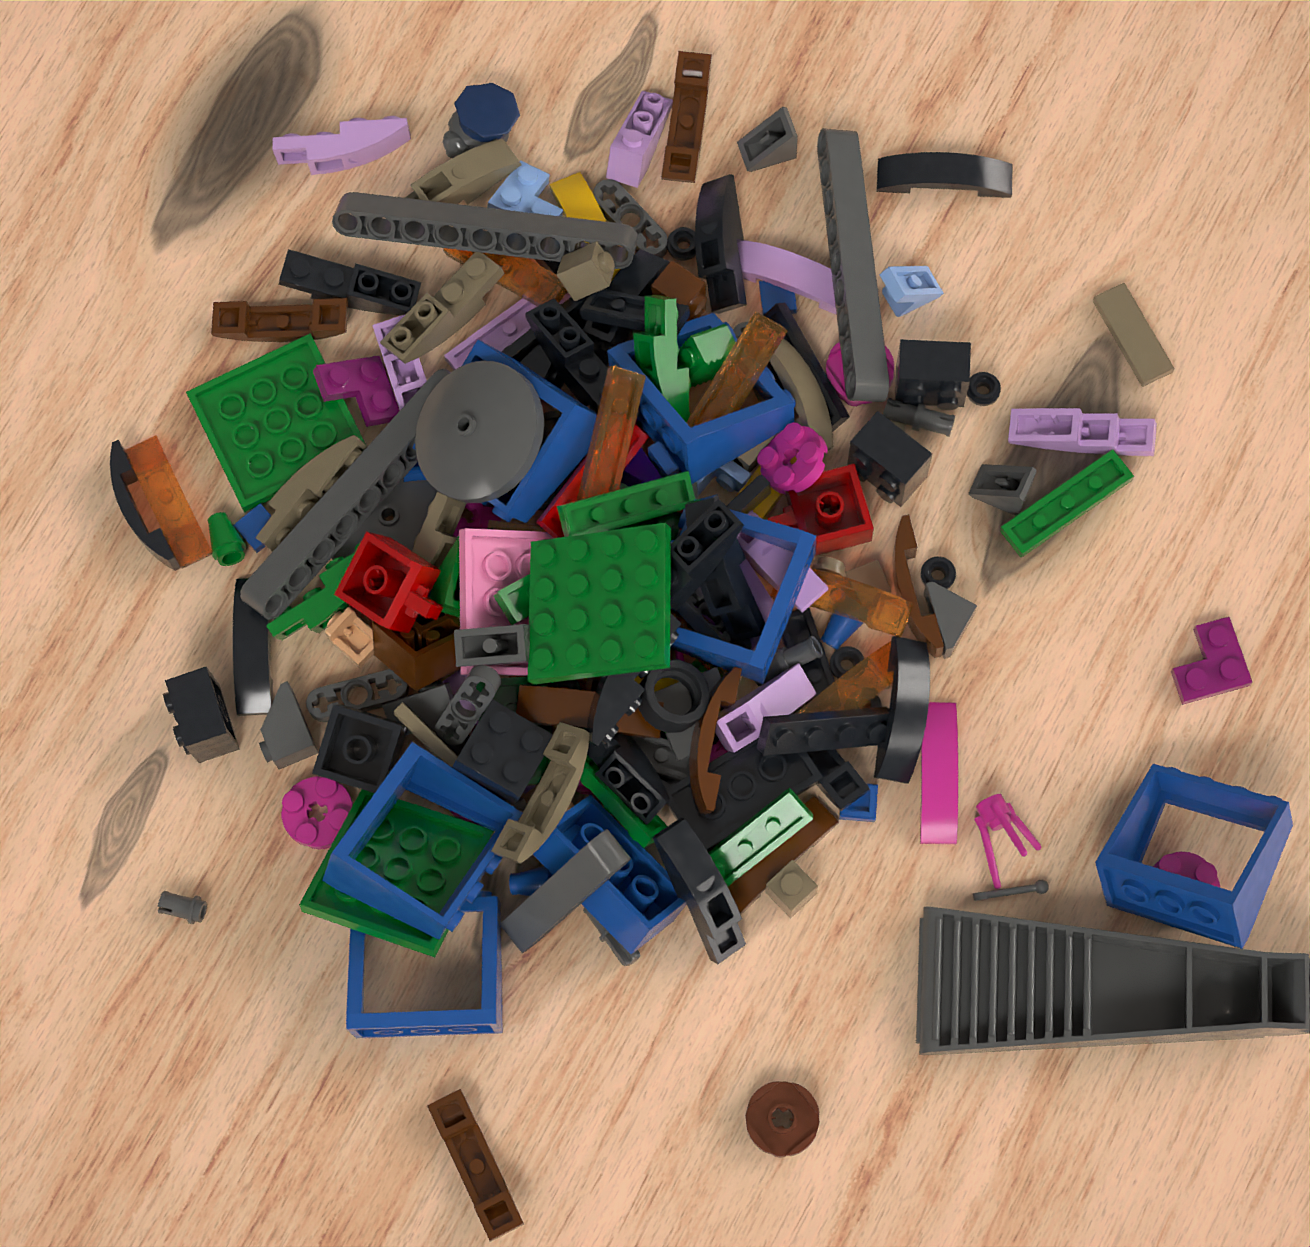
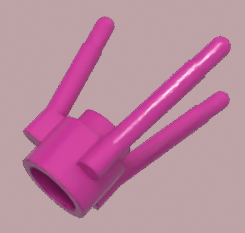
M995 794L976 805L980 816L974 820L980 830L994 888L1000 889L999 873L987 827L990 826L992 831L1004 828L1023 857L1027 856V850L1012 827L1011 822H1013L1035 850H1040L1041 844L1017 816L1010 802L1006 803L1002 794Z

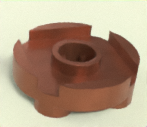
M786 1081L770 1082L759 1088L749 1100L745 1115L747 1132L752 1142L761 1151L778 1158L794 1156L807 1149L814 1141L820 1123L819 1108L812 1094L803 1086ZM779 1109L782 1113L789 1110L792 1113L793 1118H790L789 1121L793 1122V1124L786 1129L784 1126L777 1128L774 1126L772 1120H775L776 1117H773L772 1114Z

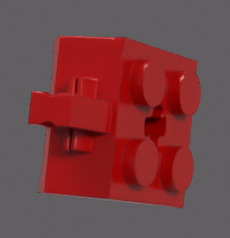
M855 464L822 472L820 477L810 487L796 493L794 490L786 491L785 495L789 506L783 508V514L768 518V521L816 535L814 556L872 542L874 531ZM825 508H829L830 512L835 514L828 515L827 512L823 511Z
M367 531L334 594L377 624L390 630L404 633L410 632L418 614L425 618L437 620L443 609L440 604L428 597L441 570L391 537Z

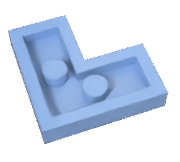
M521 160L520 163L522 165L509 174L487 205V208L563 216V209L538 198L549 184L550 174Z

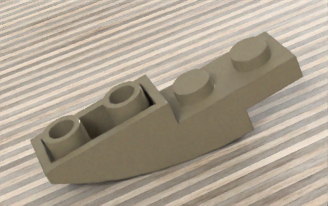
M503 138L470 149L428 172L410 185L414 191L405 198L458 204L464 200L468 205L522 164Z
M475 252L433 297L426 293L380 341L381 345L404 364L433 350L459 331L486 305L482 298L505 274L504 271L483 253Z
M353 435L334 444L306 463L268 502L276 511L256 536V539L273 552L367 446L358 437Z
M437 492L434 500L428 507V515L422 529L414 540L412 552L439 568L458 538L453 534L467 503Z

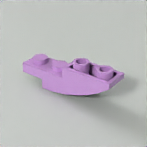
M387 116L379 120L353 118L349 121L340 122V134L319 132L316 135L300 136L290 133L282 137H273V152L278 165L308 163L311 175L348 170L377 160L411 139L407 118H399L397 116Z

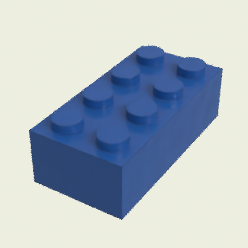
M589 795L564 813L554 831L533 855L554 875L585 845L608 829L631 860L589 896L582 905L630 954H633L674 922L687 904L686 901L677 897L667 871L637 841L630 837L628 832L592 795Z

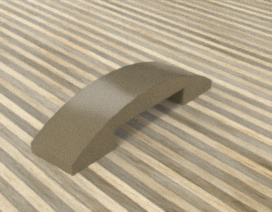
M772 330L747 333L744 337L753 351L757 362L760 365L772 364L784 389L788 390L793 396L796 403L795 410L799 415V418L794 422L801 426L812 428L824 439L828 451L832 449L833 433L829 411L820 386L802 356L788 341Z
M559 723L543 755L551 760L519 822L511 819L507 820L491 852L521 864L548 839L566 812L579 784L587 757L589 732L568 724Z

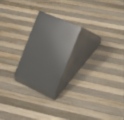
M787 107L780 108L737 141L747 171L753 172L797 158L798 136Z
M982 464L968 494L974 499L1017 516L1031 489L1037 470L1034 467Z
M935 582L926 583L923 594L929 613L936 615L944 645L942 655L945 659L953 654L974 617L977 605Z

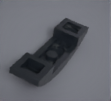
M919 152L878 158L876 192L910 194L911 188L978 191V197L1011 198L1013 164L984 156L950 152Z
M120 441L112 442L110 475L114 494L123 516L141 543L156 559L174 571L180 569L181 566L161 528L149 533L127 487L139 481V477Z
M249 578L236 579L233 604V675L236 713L238 716L266 715L273 703V679L270 673V631L266 626L270 623V619L265 618L242 601L240 597L241 589Z
M893 636L887 672L894 674L885 742L878 743L874 778L909 784L919 757L926 727L930 695V662L926 642Z
M802 705L791 714L806 713L805 706ZM836 749L807 752L823 776V779L816 785L840 811L870 791L869 786L849 761L845 762Z

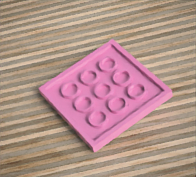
M469 528L459 530L460 630L511 625L495 600L494 595L499 590L530 574L531 542L553 539L549 533ZM529 618L523 620L522 622H520V623H518V624H516V625H520V624H527V625H529ZM528 663L487 665L496 670L499 675L528 676ZM474 666L461 667V675H468Z

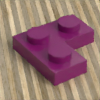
M379 355L316 365L313 370L323 401L356 397L366 427L387 424L400 411Z
M1230 617L1196 625L1193 631L1204 660L1179 666L1171 671L1182 705L1251 686L1253 681Z

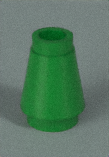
M224 512L211 515L207 522L209 524L212 557L218 560L221 566H231L241 562L245 557L246 544L228 518V515Z

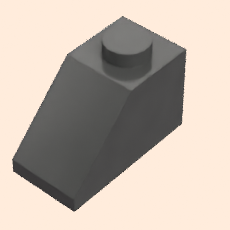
M520 624L454 630L456 667L528 663L530 625Z
M288 681L280 685L260 729L264 741L259 743L267 763L273 760L279 770L318 754L317 747L295 693Z

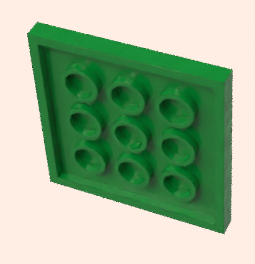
M311 333L186 392L244 513L255 508L260 503L263 504L270 501L299 469L334 444L354 435L366 445L344 399L323 401L313 370L316 365L326 363Z
M666 523L531 542L529 682L541 684L670 668V526Z
M361 789L299 904L301 912L435 958L449 931L448 929H446L440 940L322 881L331 853L375 794ZM399 799L355 860L439 914L493 836L494 831Z

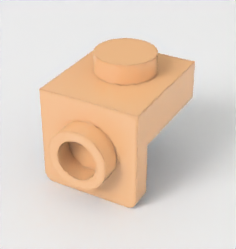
M347 607L344 612L339 611L332 616L327 623L325 634L334 646L361 668L374 655L373 630L359 619L355 611L350 607Z

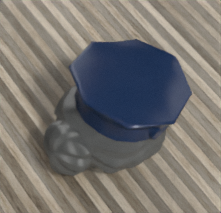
M494 83L466 86L454 102L457 111L451 116L448 122L449 131L443 136L442 143L447 156L454 158L470 149L501 138L507 142L509 132L520 117L514 94Z

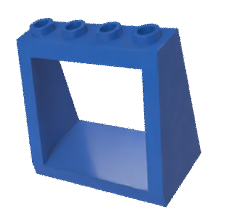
M715 313L685 322L677 336L679 349L691 335L726 324L740 350L739 354L731 362L766 401L690 428L636 365L634 339L618 344L607 351L610 371L634 397V407L639 411L636 421L654 443L659 441V443L663 444L677 464L679 472L689 471L692 484L781 432L788 424L794 422L796 403L791 393L786 389L782 390L778 386L772 372L766 366L762 368L755 360L751 348L747 344L742 345L736 338L732 327L727 322L723 323Z
M477 340L463 365L476 361H494L507 365L520 372L532 383L539 398L562 412L561 417L540 449L532 467L521 480L513 495L507 492L496 499L481 503L486 505L489 502L494 505L492 512L507 522L515 518L527 523L605 434L611 422L516 359Z
M685 508L678 523V527L682 529L680 535L687 529ZM729 509L744 524L740 533L794 553L755 651L680 627L676 630L679 636L670 648L728 671L734 667L742 668L741 676L763 684L814 558L816 535Z
M412 742L331 853L322 881L440 940L446 929L453 932L465 914L460 909L466 900L473 903L481 892L484 884L479 881L485 872L492 875L503 857L494 854L491 850L507 820L511 819L519 822L523 813ZM405 790L495 831L439 914L355 860Z
M1152 764L1095 861L1107 906L1243 949L1250 936L1293 827L1289 802L1277 796L1255 793L1241 786L1220 783L1206 776L1199 777L1181 772L1174 767ZM1166 803L1264 832L1232 891L1142 864Z
M481 891L473 903L466 900L460 909L463 913L483 912L481 1009L364 1013L366 934L350 929L346 1029L355 1038L503 1033L501 902L498 896H492V892Z

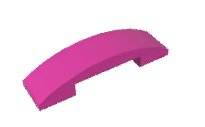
M929 702L926 727L921 746L920 844L956 845L958 829L956 703Z

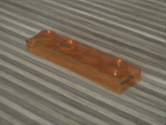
M443 248L446 256L462 265L475 253L473 251ZM483 253L499 265L505 273L496 284L536 306L553 298L559 303L567 293L566 288L556 274L527 258Z
M755 311L686 422L690 428L740 409L788 332L783 326Z
M609 366L577 501L619 489L646 379L645 375L617 366Z

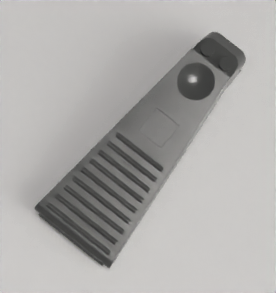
M924 907L923 918L919 920L916 1043L920 1044L919 1055L1264 1038V1036L1310 1034L1309 954L1261 952L937 907Z

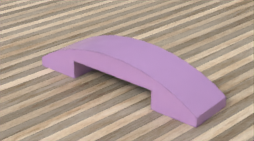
M746 240L737 243L743 279L754 283L758 279L817 301L819 302L820 309L836 314L830 268L801 255L767 244Z

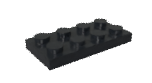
M757 738L735 753L728 751L709 763L707 772L721 775L713 812L706 815L698 812L691 789L690 775L666 789L670 798L667 806L676 820L682 817L688 822L708 852L788 788L798 796L818 784L823 779V776L808 753L800 752L763 756L756 749L759 739Z

